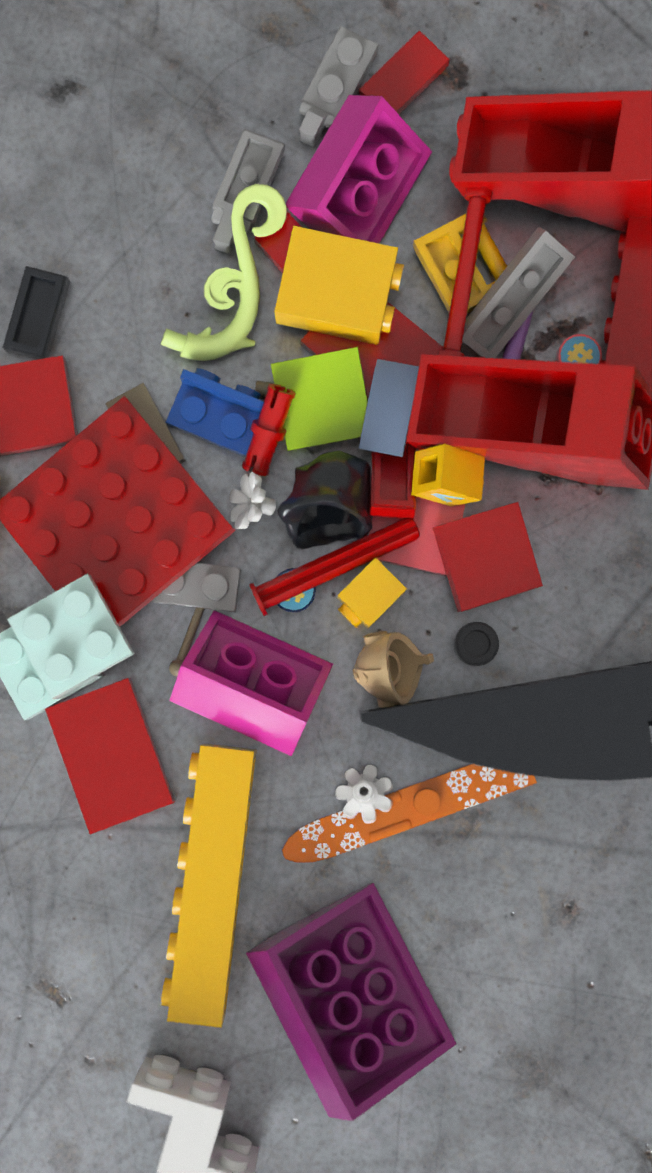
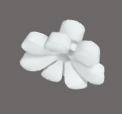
M253 472L249 475L244 474L240 480L241 490L233 488L229 495V502L237 504L230 514V519L232 522H235L236 529H247L250 522H258L262 514L271 516L276 509V500L265 497L266 491L261 489L262 478Z
M366 765L363 774H359L355 768L348 769L344 773V778L348 785L337 786L335 796L339 800H347V804L342 812L348 819H353L359 812L363 822L369 824L376 821V809L388 812L392 808L391 799L384 796V793L392 790L393 783L388 777L377 779L378 768L375 765ZM362 789L368 790V794L365 796L361 795L360 792Z

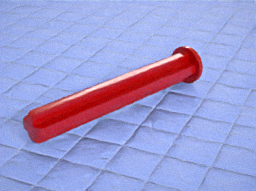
M404 518L255 587L254 583H250L249 586L263 616L268 615L266 609L368 563L375 557H381L417 540L420 537V531L413 518Z

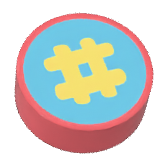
M575 334L568 337L561 344L556 354V362L599 364L600 360H602V351L598 342L585 334Z

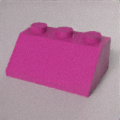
M348 95L285 203L286 207L309 229L380 243L432 151L382 96Z
M214 610L181 664L169 701L292 756L333 664Z

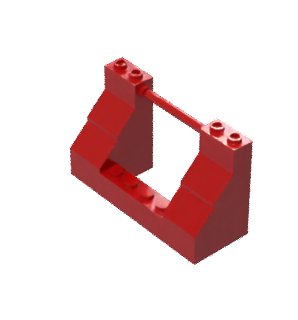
M652 90L466 97L464 113L459 116L457 121L459 142L456 156H453L450 162L449 174L451 182L469 202L443 350H439L437 355L421 354L406 442L418 450L447 444L484 456L485 460L586 484L649 490L652 473ZM491 200H518L567 217H579L625 232L620 235L618 242V257L622 260L620 274L613 277L611 285V299L615 302L613 317L607 318L604 327V341L608 344L605 360H600L599 364L464 357V354L461 353L485 207Z

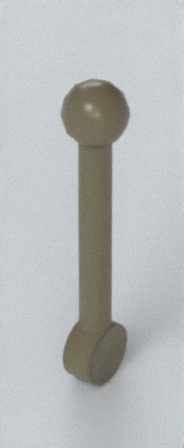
M195 608L177 659L173 660L169 665V671L173 676H178L181 664L189 652L205 608Z

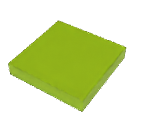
M358 347L271 363L274 384L284 386V392H287V389H291L296 393L283 427L286 430L285 440L288 451L361 437L368 399Z

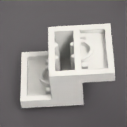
M155 1055L154 1058L145 1057L132 1083L127 1103L172 1116L156 1173H255L259 1147L253 1146L249 1139L241 1135L227 1134L225 1137L217 1135L231 1081L224 1080L223 1075L218 1071L209 1068H198L197 1071L180 1067L179 1061L164 1055Z

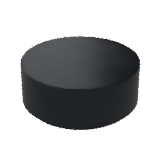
M471 622L464 625L458 630L454 638L456 655L462 662L471 666H481L489 663L494 659L499 649L497 633L491 626L483 622Z

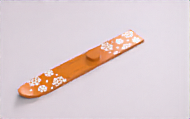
M469 764L384 795L391 799L392 808L388 812L376 809L377 818L373 823H364L359 812L353 819H348L342 811L306 824L288 838L282 853L285 859L297 863L328 859L536 784L537 781L533 775L511 773Z

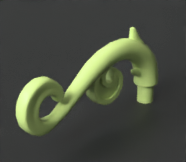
M254 184L245 187L237 194L233 203L231 222L240 271L227 267L216 269L207 277L203 286L204 298L211 307L219 310H225L234 306L235 301L231 300L226 293L230 288L238 289L240 304L231 323L225 329L213 335H210L212 331L210 327H207L199 334L187 332L186 335L166 328L161 340L162 346L179 351L180 357L197 361L216 360L237 350L254 347L255 341L247 338V335L252 330L257 317L260 288L259 277L245 231L243 216L249 204L252 202L260 203L266 208L268 217L263 225L252 228L251 231L254 236L267 237L281 229L287 218V207L283 196L275 188L265 184Z

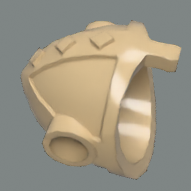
M379 631L363 636L365 646L359 653L355 668L353 669L355 680L369 694L377 698L379 707L384 708L407 704L418 686L423 664L428 665L434 662L433 654H421L410 639L399 632L388 633L387 631Z

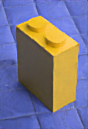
M293 226L274 311L276 324L378 345L381 332L390 333L395 307L387 305L390 289L399 291L404 264L396 263L398 247Z

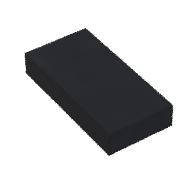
M29 266L25 267L3 344V349L6 352L37 360L49 358L70 284L67 276Z

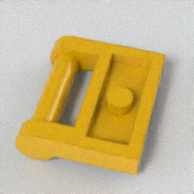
M466 214L414 240L412 246L448 313L450 311L462 242L460 236L463 235ZM484 215L478 250L496 281L506 269L507 264L485 226L487 219ZM476 265L467 314L474 310L495 283L494 281L487 285Z

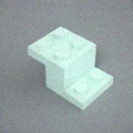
M86 574L7 619L11 627L0 633V678L23 720H29L45 711L46 708L54 706L103 678V671L134 654L91 575Z

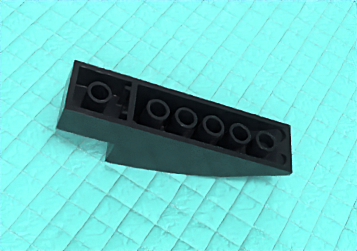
M652 661L359 711L362 723L469 764L511 773L557 779L613 781L652 778V740L649 726H652Z

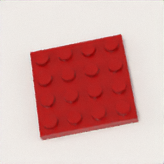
M125 396L0 499L1 523L54 591H58L86 574L91 575L119 627L236 531Z

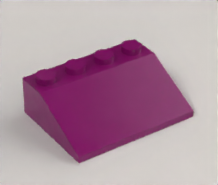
M369 883L292 924L246 952L330 1118L354 1121L457 1044L374 883Z

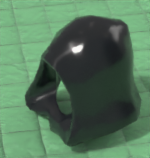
M338 450L325 452L313 461L295 468V482L292 493L280 504L277 513L286 525L289 538H292V543L296 548L306 549L313 546L328 545L336 541L354 542L367 536L372 529V521L369 515L371 466L366 460Z

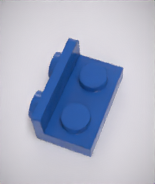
M197 368L195 373L183 369L180 376L182 384L165 422L167 426L246 457L253 436L250 428L253 420L259 418L264 403L259 400L261 394L237 384L235 389L219 383L220 377L201 368Z

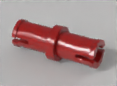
M268 384V391L259 418L253 420L250 428L253 436L245 460L242 463V468L248 472L251 467H254L252 472L259 476L269 475V468L278 442L283 441L285 438L286 430L283 427L292 400L296 395L291 389H287V392H284L285 387L278 384Z

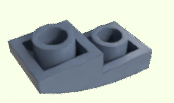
M377 359L359 449L399 457L404 456L419 366Z

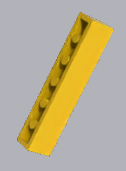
M204 743L200 745L199 753L192 752L189 779L196 780L194 798H186L183 824L190 825L189 841L181 842L178 856V869L185 870L183 888H175L172 914L180 915L178 933H170L167 947V960L174 961L172 978H165L161 996V1006H168V1022L222 1028L225 1019L257 749Z

